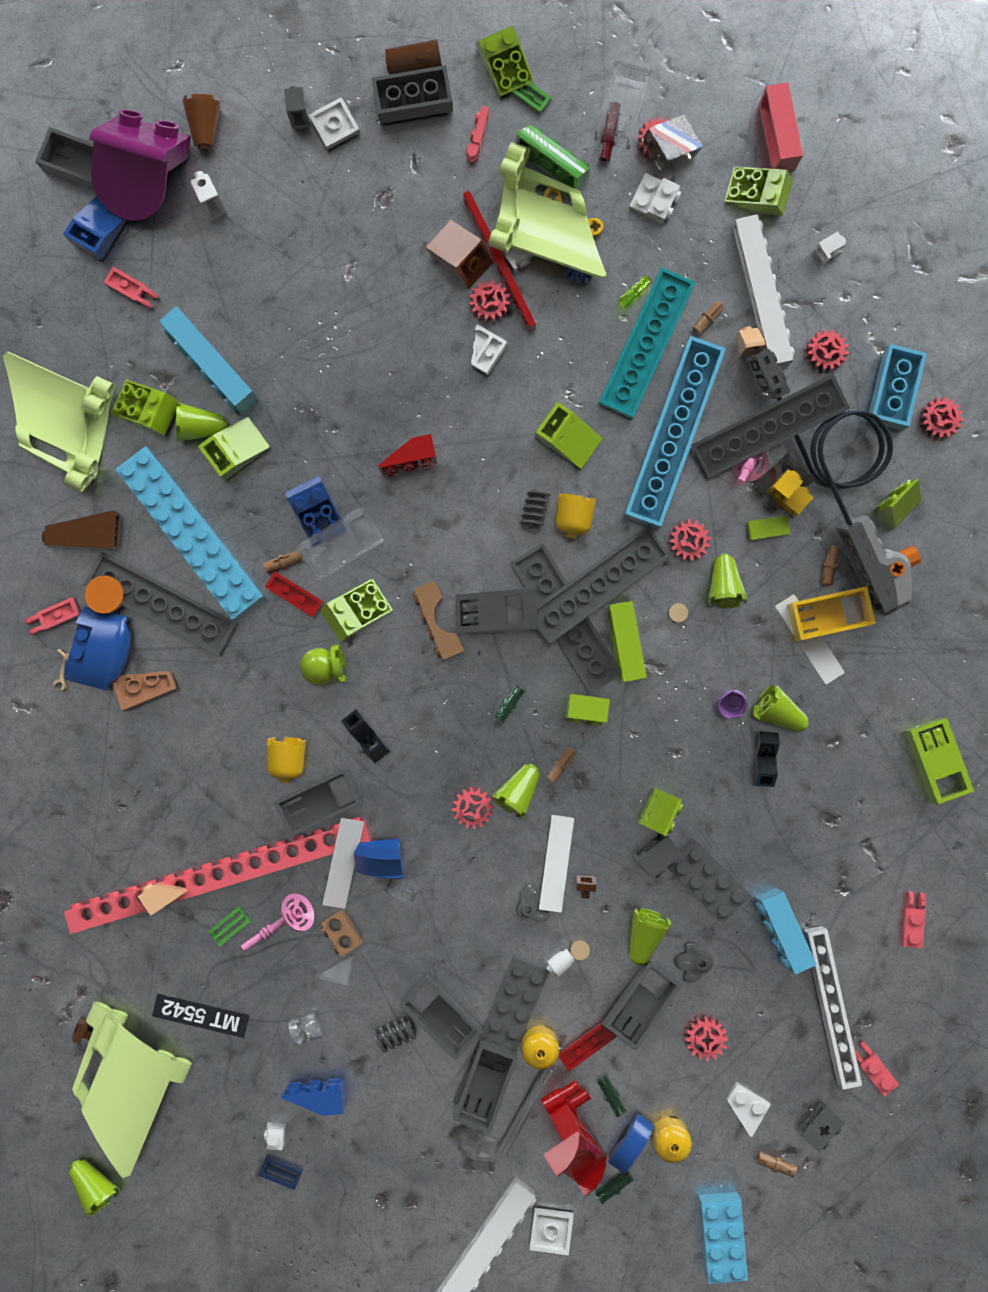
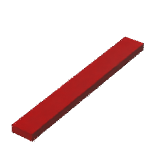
M469 190L463 194V201L528 331L531 332L536 329V322L500 250L488 245L491 232Z

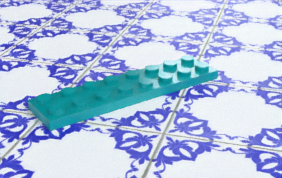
M661 267L598 404L631 419L634 418L696 282Z

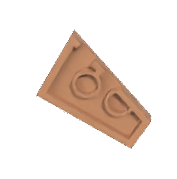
M170 671L137 675L127 674L119 676L117 680L114 679L112 682L123 712L177 690Z

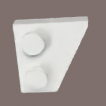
M477 324L471 365L482 373L489 375L508 346V342Z
M736 1082L726 1099L749 1136L752 1137L771 1104Z

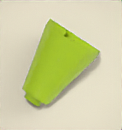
M177 403L176 441L210 437L227 428V419H223V415L183 403Z
M720 554L714 562L708 598L709 606L714 607V604L719 605V608L725 609L741 606L740 602L746 604L747 596L734 557H731L730 554Z
M771 685L765 689L758 698L761 700L759 706L756 704L754 706L753 716L764 722L796 733L803 732L808 727V717L777 685L775 687Z
M531 763L529 765L525 764L491 798L495 799L494 802L510 814L515 812L517 813V818L524 819L541 776L538 772L539 768Z
M636 908L634 910L629 958L632 959L631 961L634 964L642 965L649 961L670 929L671 921L667 917L664 920L660 918V913L650 909L640 908V911H638Z
M78 1159L69 1166L68 1174L87 1218L90 1215L94 1216L109 1205L113 1195L117 1197L120 1194L121 1190L85 1159L82 1161Z

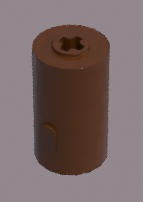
M437 39L385 49V60L390 75L442 66Z

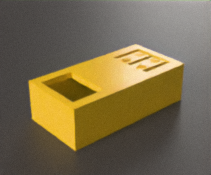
M867 586L797 601L787 605L796 642L876 624ZM858 595L864 621L847 625L841 599ZM812 606V609L798 611L799 608ZM811 617H814V619H815V620L806 621V622H801V621H800V620H802V619H807V618H811ZM817 628V631L803 634V631Z

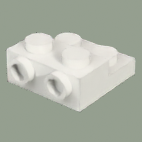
M645 173L629 209L663 224L665 219H669L673 212V208H671L673 202L677 203L681 195L679 191L680 185L665 178L660 180Z

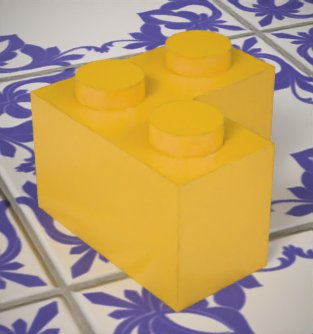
M788 469L777 479L766 494L795 518L814 497L810 495L811 492L806 487L800 486L803 483L800 475Z

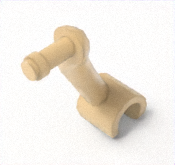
M58 649L57 653L63 656L59 680H56L53 686L57 687L59 683H62L63 686L60 692H63L68 687L64 678L65 660L68 661L69 654H65L61 649Z

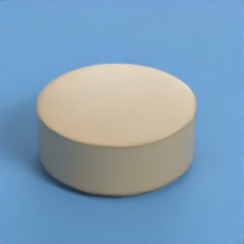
M681 603L674 604L669 609V618L676 623L683 622L688 617L687 607Z
M576 940L572 943L570 952L576 960H584L589 956L590 948L584 940Z

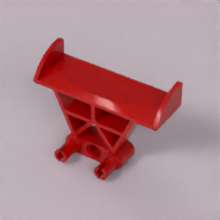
M574 1079L564 1088H557L541 1099L563 1141L546 1152L544 1156L556 1176L564 1173L578 1184L584 1196H588L597 1188L603 1178L607 1156L600 1150L577 1114V1108L591 1100V1097L585 1088L582 1090L577 1080Z

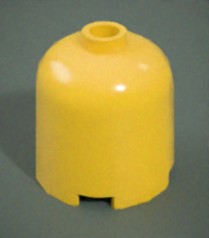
M559 493L556 513L557 529L560 532L566 533L568 538L577 539V535L587 534L591 528L596 499Z
M276 737L268 738L267 771L269 775L279 779L280 783H290L291 779L299 777L304 770L306 740L284 737V741H276Z
M543 1025L533 1026L527 1030L521 1039V1052L525 1062L531 1068L537 1070H545L553 1066L559 1056V1040L554 1031Z
M669 1116L661 1118L654 1123L650 1139L658 1156L668 1163L676 1164L683 1162L689 1156L692 1147V1141L686 1125L681 1120Z

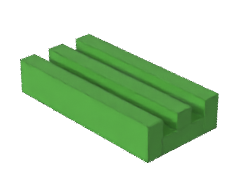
M517 81L512 89L519 86L521 82ZM532 83L525 86L544 99V102L523 87L510 92V94L538 114H541L551 101V97Z
M239 906L211 928L208 933L213 936V939L217 941L220 947L250 923L251 920ZM237 912L240 914V916L216 934L215 930ZM242 918L245 920V922L238 926L224 939H220L221 935H223L227 930H229Z

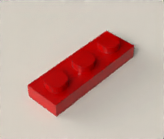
M275 571L265 586L266 589L313 618L324 603V601Z
M602 1022L559 1052L558 1057L568 1071H571L616 1038L613 1033L601 1025Z

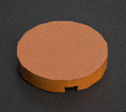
M106 575L97 576L92 579L86 586L84 593L85 601L89 608L101 614H109L118 610L124 600V589L121 583L115 578Z

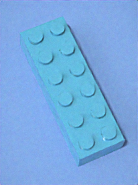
M177 306L159 320L163 325L161 330L190 361L195 369L199 370L203 378L209 384L213 383L211 386L222 399L224 398V401L234 412L238 410L242 415L258 401V398L248 385Z

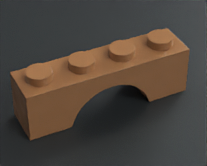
M434 580L415 588V594L412 596L416 605L420 604L423 610L419 612L423 623L427 622L430 627L427 630L430 640H435L437 647H434L437 657H442L443 661L464 653L457 633L445 632L436 624L435 611L438 604L443 600L436 581Z

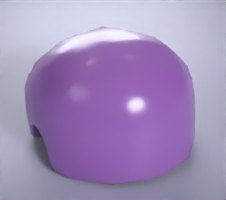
M728 690L719 697L718 709L720 714L726 719L740 718L746 712L748 701L746 696L740 691Z

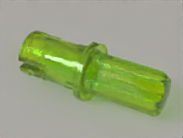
M643 275L634 285H630L627 292L618 299L620 304L627 308L652 283L651 278L648 275Z

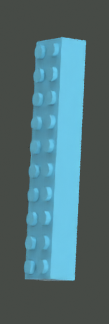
M693 336L689 337L625 510L624 518L646 526L649 525V527L657 530L662 527L726 348Z
M145 446L115 469L232 620L238 621L266 599L148 447Z

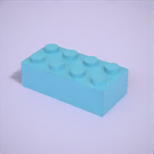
M889 344L884 349L869 412L881 418L888 428L904 431L910 426L927 353Z
M774 888L756 896V909L765 918L763 924L767 932L770 931L773 936L771 942L774 948L778 949L781 954L779 959L782 966L795 975L816 966L815 959L785 893L778 888Z
M737 1192L698 1195L704 1270L708 1284L748 1281L742 1203Z

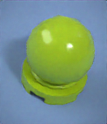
M340 644L332 645L330 651L324 648H315L303 655L300 661V672L307 682L319 686L328 684L333 679H336L337 683L346 682L347 676L343 675L342 669L346 668L343 650H339Z

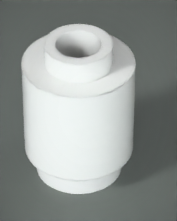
M565 949L564 951H559L548 960L547 963L549 965L546 968L553 977L555 975L560 977L573 966L576 960Z

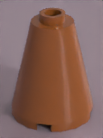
M192 94V98L187 99V95L182 97V102L193 144L198 147V150H209V147H212L221 99L217 97V100H215L214 95Z

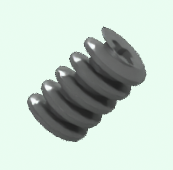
M532 489L527 491L526 494L530 497L525 499V503L528 505L523 506V510L527 513L521 514V517L525 520H521L519 524L530 530L542 531L537 527L544 525L539 519L545 518L541 511H547L543 504L549 503L545 496H551V494L546 491Z
M409 1015L407 1022L403 1017L401 1018L400 1025L394 1021V1028L387 1024V1031H384L382 1027L379 1028L380 1034H377L375 1030L373 1031L375 1042L384 1053L388 1052V1047L395 1049V1043L401 1046L402 1040L408 1043L409 1037L413 1040L417 1037L414 1022Z

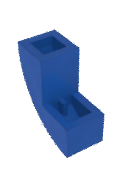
M637 1115L630 1122L625 1137L613 1148L608 1163L625 1174L645 1147L654 1125L640 1115Z

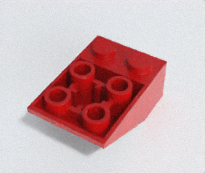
M432 435L412 437L378 465L381 474L389 477L396 475L399 471L409 473L419 467H423V469L434 467V464H437Z

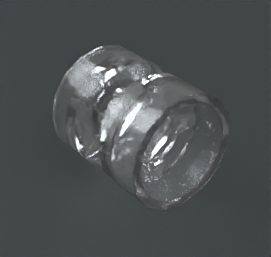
M316 1013L304 1016L303 1020L296 1018L288 1021L289 1033L294 1046L306 1043L307 1039L313 1041L322 1038V1029Z

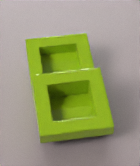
M787 516L747 522L750 541L790 535Z

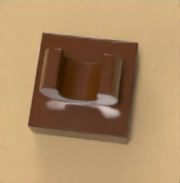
M576 875V891H581V898L589 899L590 892H596V876Z
M79 1018L72 1033V1042L80 1044L83 1038L90 1040L93 1028L88 1027L86 1019Z

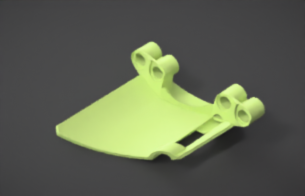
M511 142L506 158L503 159L499 170V175L504 176L502 203L496 228L491 233L488 245L504 252H508L512 247L600 279L607 277L590 229L581 191L527 168L526 164L530 148ZM542 184L570 194L572 206L536 194V186Z
M7 352L3 355L14 402L17 421L16 435L19 447L67 473L64 485L79 492L84 491L90 482L96 479L98 474V463L104 445L114 384L96 376L90 388H87L11 352ZM29 435L65 451L67 461H60L32 448Z
M93 1002L86 1022L94 1029L72 1090L82 1104L81 1111L100 1147L119 1175L125 1178L132 1173L169 1081L184 1083L192 1063L187 1059L174 1057L173 1054L164 1050L155 1051L123 1027L128 1017L125 1012L110 1009L109 1006L100 1002ZM96 1050L101 1055L102 1062L91 1088L88 1090L82 1080Z

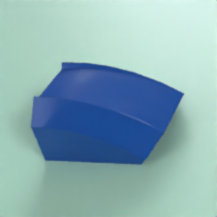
M400 839L368 841L358 844L354 852L356 872L375 878L404 879Z

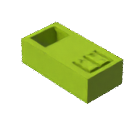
M633 601L609 605L607 613L617 665L622 672L619 676L620 683L647 678Z
M939 718L904 731L932 804H941L974 792L947 718ZM938 725L939 728L932 730L933 736L938 747L935 746L930 731L921 734V737L927 750L925 751L918 732ZM956 773L962 788L941 795L935 780Z

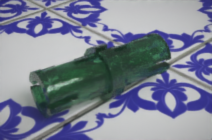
M515 685L507 699L504 698V703L494 717L504 723L511 711L516 709L517 702L526 691Z
M607 1075L602 1077L606 1085H604L601 1078L597 1080V1084H599L605 1095L604 1099L606 1102H609L615 1116H621L618 1107L622 1114H625L627 1110L619 1099V1093L613 1088Z
M627 1171L616 1179L608 1181L609 1184L595 1194L601 1204H604L615 1194L619 1195L621 1190L633 1182L634 1179Z

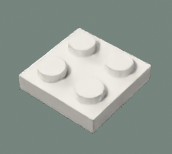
M342 97L309 114V118L327 150L360 133L359 127Z
M534 1208L529 1250L569 1255L573 1213Z

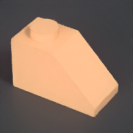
M744 327L736 335L739 358L749 357L761 351L765 346V341L758 328Z
M150 883L141 889L143 893L138 898L150 916H152L188 891L183 887L161 883L152 885Z

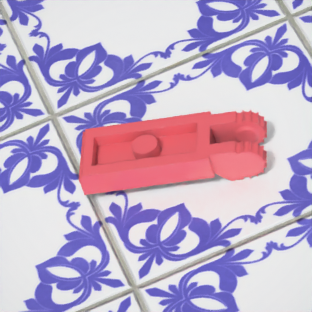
M482 106L481 111L476 113V130H472L470 137L472 143L468 144L467 159L471 163L477 161L489 119V108L486 106Z
M112 267L103 282L108 287L136 303L139 302L148 309L152 308V304L141 298L142 294L145 292L151 298H158V294L147 288L145 284L115 267Z
M71 597L37 612L36 615L24 621L28 625L40 620L41 625L29 631L30 635H35L78 617L80 611L75 599Z
M908 892L906 907H904L901 946L923 948L926 894H919L918 908H913L914 894L913 892Z
M863 1041L860 1045L868 1056L862 1059L858 1051L854 1049L856 1060L879 1092L885 1097L899 1084L878 1056Z

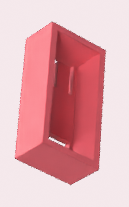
M789 82L769 85L765 87L759 106L772 169H786L788 172L795 171L803 157Z

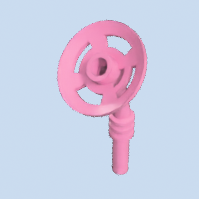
M765 451L761 452L762 456L760 457L755 455L731 467L733 473L738 477L737 484L739 486H743L745 481L758 480L766 473L769 461ZM759 462L757 468L754 469V465ZM764 463L761 472L757 474L756 471H758L761 467V464Z
M297 893L285 897L281 905L283 917L271 925H266L267 928L263 927V930L260 929L258 934L243 943L241 947L244 952L261 940L271 937L270 934L274 935V932L285 924L298 932L308 930L314 922V910L309 900ZM289 900H293V902L288 904L286 907L287 902ZM300 902L304 905L307 913H304L299 906ZM307 920L303 927H299L300 924Z

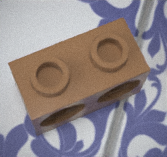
M343 909L321 923L323 926L321 931L326 938L329 937L331 939L332 949L336 954L339 953L341 957L363 943V940ZM331 921H338L340 929L333 930L330 925ZM347 937L351 942L350 946H343L341 938Z

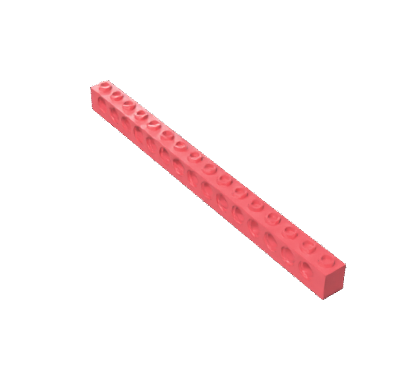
M360 817L351 819L364 822L360 842L372 841L366 820H360ZM340 823L331 825V830L323 832V828L312 831V835L305 837L304 834L293 837L294 841L286 843V840L274 843L275 847L269 849L267 845L256 848V852L252 854L246 851L237 854L238 858L231 860L230 857L218 860L219 864L212 866L210 862L201 865L200 870L193 871V868L181 871L182 875L175 877L174 874L164 876L161 882L156 883V880L145 882L144 885L161 883L177 886L178 881H183L188 892L172 902L174 903L325 857L334 853ZM327 835L334 837L335 843L333 845H328L325 842ZM308 841L315 842V851L308 850ZM290 846L297 849V856L292 857L289 855L288 849ZM271 852L278 854V862L271 861ZM253 858L259 859V868L252 866L251 861ZM235 863L239 864L242 868L240 874L233 871ZM216 869L222 871V879L215 877L214 872ZM197 875H201L204 878L203 885H199L196 882ZM135 885L125 888V893L119 894L118 891L107 894L108 898L100 900V896L89 899V904L82 905L81 902L70 905V909L64 911L70 934L147 911L138 898L142 893L141 889L144 887L138 888ZM123 898L128 899V908L122 905ZM104 904L110 906V913H106L103 910ZM86 909H88V910L91 911V913H92L91 919L86 918V916H85V910H86Z

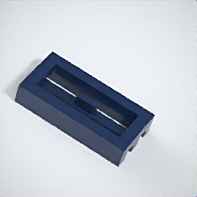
M267 1155L258 1176L295 1190L303 1169ZM268 1163H271V1164H273V1165H276V1166H278V1167H281V1168H283V1169H286V1170H288V1171H291V1172H293V1173H296L297 1175H294V1174L289 1173V1172H287V1171H285V1170H282V1169H280V1168H277V1167H275V1166H272V1165H270V1164H268ZM265 1169H268L279 1175L293 1179L294 1183L281 1177H278L276 1175H273L271 1173H268L265 1171Z

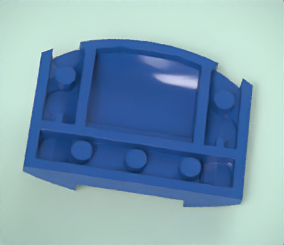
M84 606L76 621L78 625L68 661L65 660V680L106 691L110 689L107 686L114 679L117 680L129 654L131 633L125 621H129L127 616L115 613L101 614Z

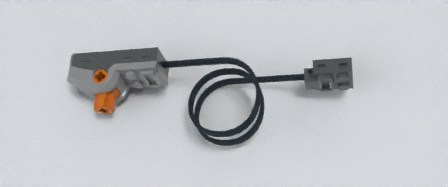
M770 349L762 350L746 358L762 393L768 391L771 399H777L778 401L782 399L781 396L790 392L785 381L784 372L776 364L777 357L773 351L771 352ZM844 411L822 422L815 431L811 441L810 454L812 463L799 435L794 436L809 471L817 480L830 486L846 522L835 528L862 587L867 586L872 609L875 613L887 616L910 604L912 600L911 568L922 563L919 551L916 550L914 545H910L898 552L883 549L884 545L881 539L876 536L878 533L872 520L868 516L850 519L836 488L862 486L873 481L883 473L889 465L893 454V440L887 425L877 415L867 411ZM850 415H857L867 420L874 428L879 442L878 456L873 466L861 477L850 482L837 483L833 481L824 460V441L830 429L838 421ZM880 427H881L882 430H883V432H884V434H885L886 441H887V453H886V457H885V459H884V462L882 463V465L880 466V468L877 470V468L879 467V465H880L881 462H882V459H883V457H884V452H885V441H884V437H883L882 431H881V429H880ZM820 433H821V436H820L819 442H818V448H817L818 459H819V463H818L817 456H816V444H817L818 437H819V435H820Z

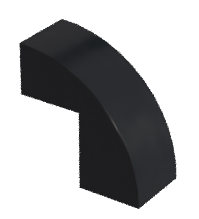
M357 709L341 720L348 732L361 745L367 756L374 763L390 752Z
M759 731L755 754V786H775L778 777L776 756L780 746L779 733Z

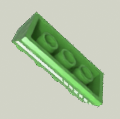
M528 125L518 131L516 144L530 148L529 160L559 182L577 190L580 189L590 173V168L586 162L576 159L570 150H564L555 139H549L538 127L534 128L532 125Z

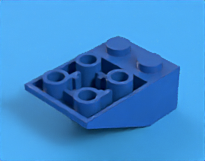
M95 196L71 220L63 235L70 243L102 261L127 220L111 213Z
M320 476L285 492L287 500L313 547L347 531Z
M340 1078L328 1079V1082L311 1080L308 1084H301L299 1081L291 1082L286 1086L281 1098L322 1116L343 1114L347 1105L345 1080H340Z

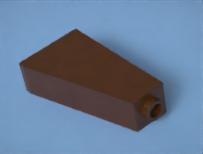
M108 511L45 526V531L42 532V542H44L45 546L51 548L118 551L120 513Z

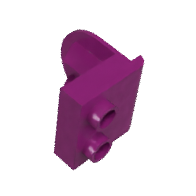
M122 109L119 111V115L97 126L90 134L89 140L93 141L91 179L98 199L111 213L126 220H143L153 215L162 205L166 192L167 173L189 158L191 136L178 132L179 125L174 122L158 120L153 125L143 122V115L140 112Z

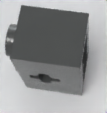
M291 86L289 89H284L286 111L292 128L310 126L308 102L303 87Z
M822 1102L797 1132L814 1149L820 1152L829 1146L830 1140L834 1135L842 1131L845 1122ZM823 1126L825 1127V1130H821L819 1128Z

